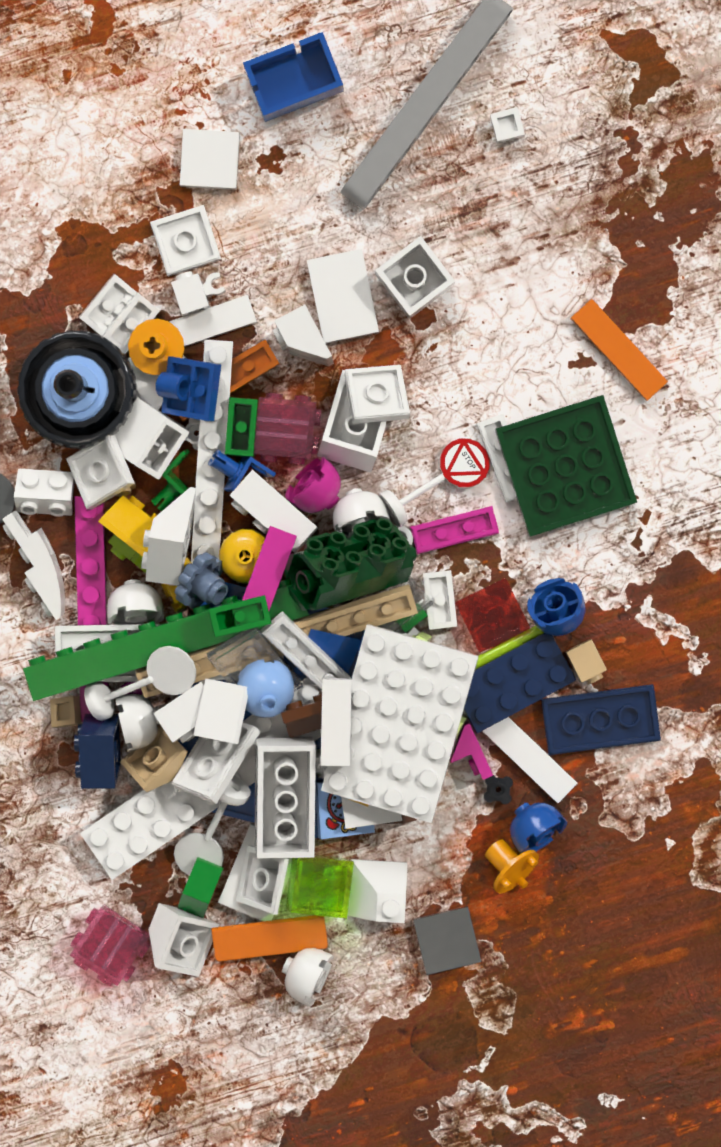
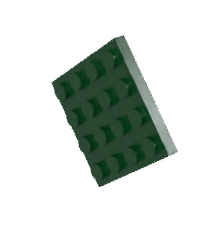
M604 395L495 429L529 537L638 503Z

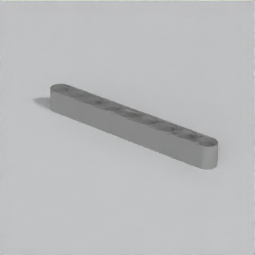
M483 0L346 182L340 192L362 210L368 206L508 19L514 9L503 0Z

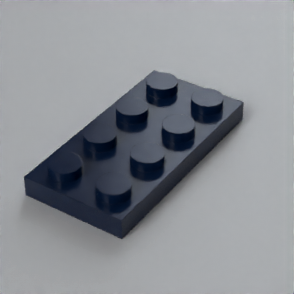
M543 633L475 670L464 712L476 734L576 681L554 637Z

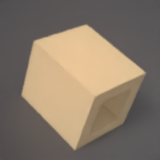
M588 639L564 651L579 682L587 681L589 685L603 678L602 672L607 669L592 639Z

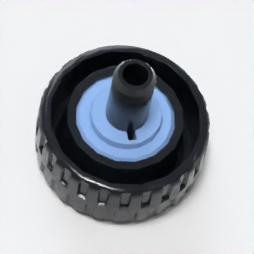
M68 330L64 333L58 332L53 334L52 337L42 340L36 348L29 352L30 355L24 360L22 370L18 376L17 395L20 400V409L23 411L26 421L40 436L58 446L82 449L94 446L96 442L104 441L106 436L116 434L119 431V427L121 425L124 426L128 419V414L132 411L133 402L136 399L137 384L136 376L129 360L114 343L96 333L83 330ZM120 367H121V369H122V371H123V373H124V375H125V389H126V397H125V399H124V384H123V378H122V376H121V374H120V372H119V370H118Z

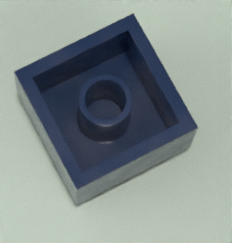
M85 714L83 723L78 724V731L74 737V750L79 752V761H76L75 776L81 779V789L116 788L121 769L119 714H113L112 717L104 721L97 720L92 714Z

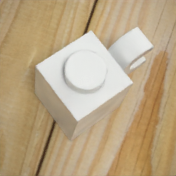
M192 271L177 275V280L171 282L183 317L210 308L207 297L221 295L225 292L224 287L218 289L212 287L213 280L221 278L219 273L210 274L205 284H202L199 274L193 275Z

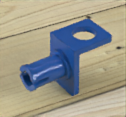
M220 450L214 452L212 455L214 460L210 459L208 463L209 466L228 476V481L224 487V490L227 492H233L237 488L249 467L267 478L275 477L276 475L274 471L251 456L241 457L237 463L221 453Z

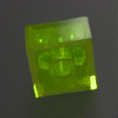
M314 855V858H292L286 909L291 913L347 919L354 861L348 858Z

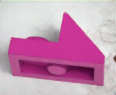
M467 722L461 729L450 758V763L472 755L473 759L468 760L475 776L480 774L484 780L493 776L471 725Z

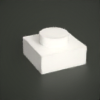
M518 107L490 114L497 143L524 137L525 133Z

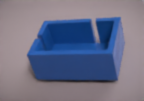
M323 32L300 40L301 53L296 54L294 43L243 62L246 75L253 93H255L265 122L344 92L342 80Z

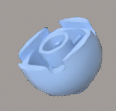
M264 659L257 660L248 664L239 673L237 685L247 687L248 699L245 710L254 716L262 718L275 717L286 710L287 704L291 703L294 697L293 676L288 667L280 661L274 660V663L265 662Z

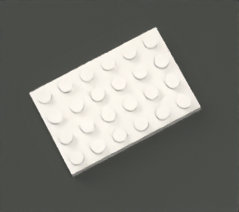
M367 624L352 676L350 766H328L321 791L432 823L479 656Z

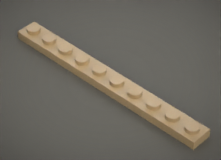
M407 584L292 621L307 635H309L311 629L347 636L365 630L367 624L379 626L418 614L410 585ZM261 630L187 653L194 661L196 668V680L194 683L205 680V678L209 679L244 668L257 660L264 659V661L284 655L262 634ZM147 666L135 670L138 681L148 677ZM152 683L141 687L144 698L163 693L155 688Z

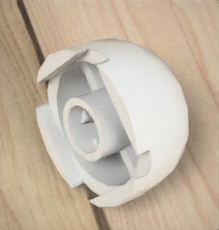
M359 488L346 492V496L342 497L335 505L332 516L335 532L343 533L346 538L353 531L355 524L369 520L377 521L380 518L390 520L388 509L383 500L377 494L362 491Z
M132 579L125 581L124 585L114 590L108 599V624L110 625L112 622L115 625L144 624V622L152 620L155 624H159L164 619L161 596L153 587L141 583L140 580Z
M127 694L115 698L119 709L118 714L125 744H127V751L143 748L154 741L157 735V725L160 723L153 713L158 711L159 707L153 708L150 700L144 698L143 695Z
M305 948L299 951L294 958L288 957L283 966L282 973L286 974L284 984L290 996L298 1002L311 1007L316 1001L311 998L314 991L320 994L332 964L327 961L332 960L334 956L320 949Z

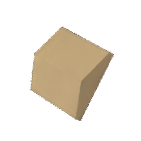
M158 724L157 735L154 741L143 748L130 751L120 763L146 792H149L173 781L188 751L178 741L172 743L162 726Z

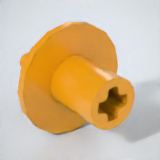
M161 319L146 320L139 324L131 333L128 343L129 356L134 365L142 372L151 375H160L162 372H166L168 356L182 358L185 350L184 339L179 329L170 322Z
M503 839L496 841L485 853L488 861L500 872L493 886V889L499 894L505 893L517 885L522 889L527 887L528 882L525 878L535 868L539 860V854L535 850H527L517 855Z

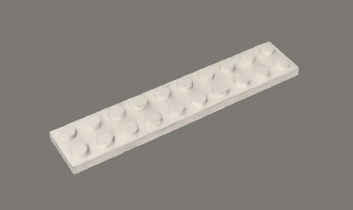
M306 677L294 686V697L291 702L302 700V704L314 701L312 696L321 694L322 691ZM252 714L243 721L255 726L260 731L257 738H290L281 714L269 718H262ZM321 729L296 737H313L315 741L321 737ZM255 742L234 775L248 786L255 782ZM169 782L149 792L143 789L80 834L111 880H113L219 807L221 801L219 800L217 804L178 790Z

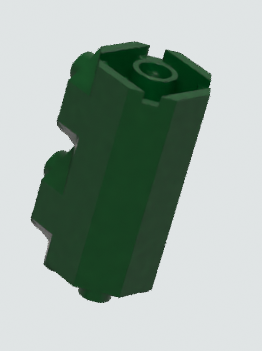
M380 518L377 521L369 520L355 524L351 537L348 538L340 532L324 533L310 537L307 540L304 551L289 555L285 567L286 579L291 578L292 586L288 587L289 594L301 610H318L408 582L414 567L413 561L416 559V551L399 529L393 526L390 520Z

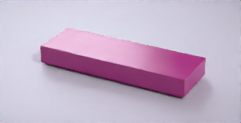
M493 506L410 527L417 554L499 533Z
M272 526L269 527L242 600L265 595L268 610H270L289 555L295 544L296 535Z

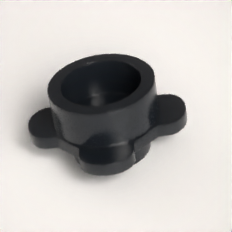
M493 775L485 779L487 784V792L484 793L485 801L488 803L501 801L503 804H508L511 801L510 787L513 785V780L509 776L500 778ZM497 787L501 788L500 792H496Z

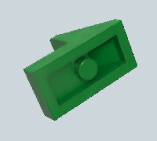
M265 595L237 602H229L208 609L214 637L272 624Z

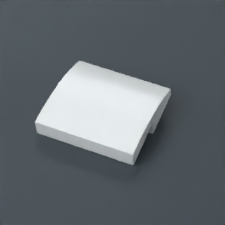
M113 274L79 318L126 354L129 350L128 343L131 333L139 324L146 320L154 319L160 310L117 275Z

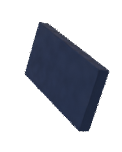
M654 684L541 699L548 755L661 741Z

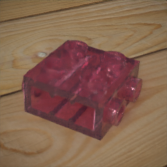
M266 393V398L259 397L254 454L260 456V461L277 462V457L288 458L289 464L305 465V460H312V454H318L319 438L314 437L315 426H320L322 409H316V402H311V397L294 395V400L283 399V394Z
M105 904L99 910L94 907L85 921L89 924L84 934L79 931L70 944L74 948L70 956L74 958V964L81 969L87 971L90 968L98 974L97 978L106 985L111 986L114 984L118 986L121 980L127 982L136 969L132 966L137 956L140 958L144 957L151 946L147 942L150 936L147 931Z

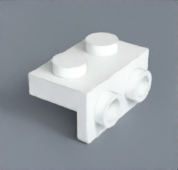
M18 469L14 492L17 512L27 515L37 513L51 514L56 517L63 515L71 516L73 513L72 498L75 484L72 472Z

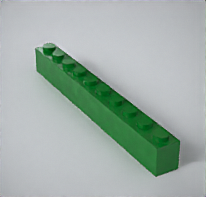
M291 578L280 581L269 610L271 620L282 611L291 620L308 616V611L301 610L289 594L288 587L292 586ZM234 595L223 599L221 605L241 601L242 599L238 600L237 596ZM205 604L193 608L194 614L183 617L182 612L165 617L166 623L155 625V622L151 621L139 625V631L128 634L126 629L110 634L112 639L102 643L100 638L84 642L83 649L73 651L71 646L56 651L57 657L46 660L45 655L28 660L29 665L25 666L23 671L32 699L36 701L145 667L150 655L160 647L173 646L180 648L186 653H190L260 631L264 626L214 637L208 612L210 605Z

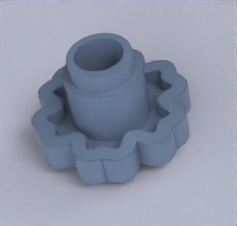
M207 552L197 555L192 564L186 565L178 578L180 584L175 589L176 600L191 609L202 605L203 602L214 605L222 602L228 592V586L219 577L223 572L222 561Z

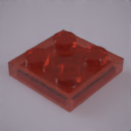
M506 577L455 602L479 653L530 629Z

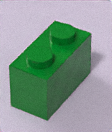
M229 397L225 444L226 456H251L255 458L259 401L257 399Z

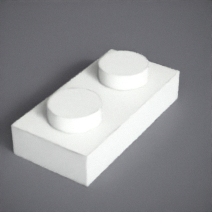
M451 570L423 573L429 630L457 627Z

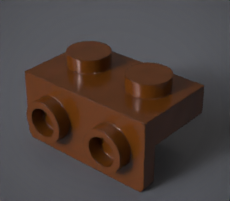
M322 693L312 696L314 701L302 704V700L287 704L286 710L281 712L283 723L286 725L290 738L321 729Z

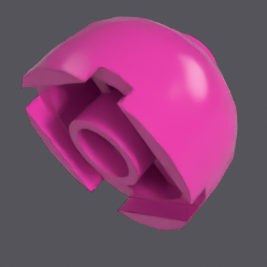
M322 457V460L316 458L296 475L295 478L299 480L294 488L289 485L285 494L286 499L301 511L317 513L325 508L330 510L339 500L337 495L341 488V479L336 468L325 457Z

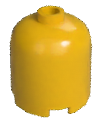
M240 529L231 533L223 541L219 550V560L222 561L223 571L232 580L241 584L249 583L266 535L255 529ZM245 558H250L246 562L243 561Z

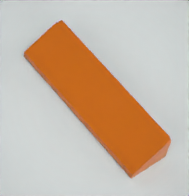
M322 914L211 928L215 958L218 962L294 953L305 948L326 949L328 947L325 918Z

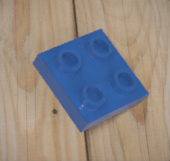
M168 356L167 370L162 372L156 381V392L158 396L163 397L161 413L214 421L221 364Z

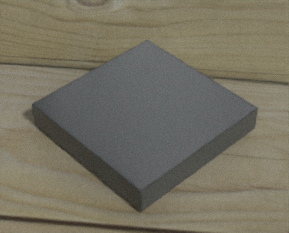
M468 906L413 919L426 975L481 962Z

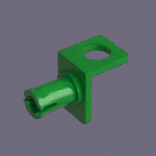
M188 449L182 451L162 474L168 484L151 500L156 506L165 499L158 506L160 511L168 507L174 501L175 496L179 497L189 489L173 473L177 466L191 453Z

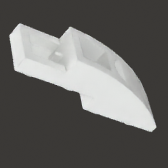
M16 510L2 519L5 523L3 528L9 538L12 540L15 538L20 545L19 553L25 562H31L33 565L32 568L25 572L27 576L25 579L26 584L33 593L37 592L43 600L41 606L49 617L53 615L55 620L65 614L64 583L57 557L42 528L31 533Z

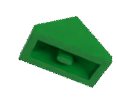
M197 857L177 908L204 918L224 867Z

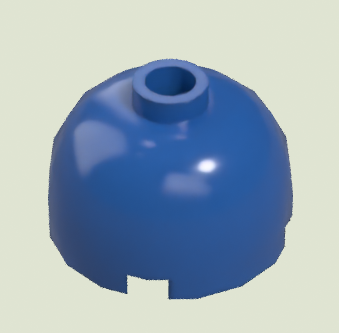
M563 578L550 579L539 584L534 589L535 594L531 599L530 597L528 599V613L539 630L549 635L562 636L575 631L582 623L586 613L585 599L578 585L574 582L573 584L566 582Z
M538 802L532 805L524 803L514 812L516 817L510 826L511 840L520 854L527 850H535L537 852L553 841L551 836L556 830L561 834L567 826V821L554 806L547 803Z

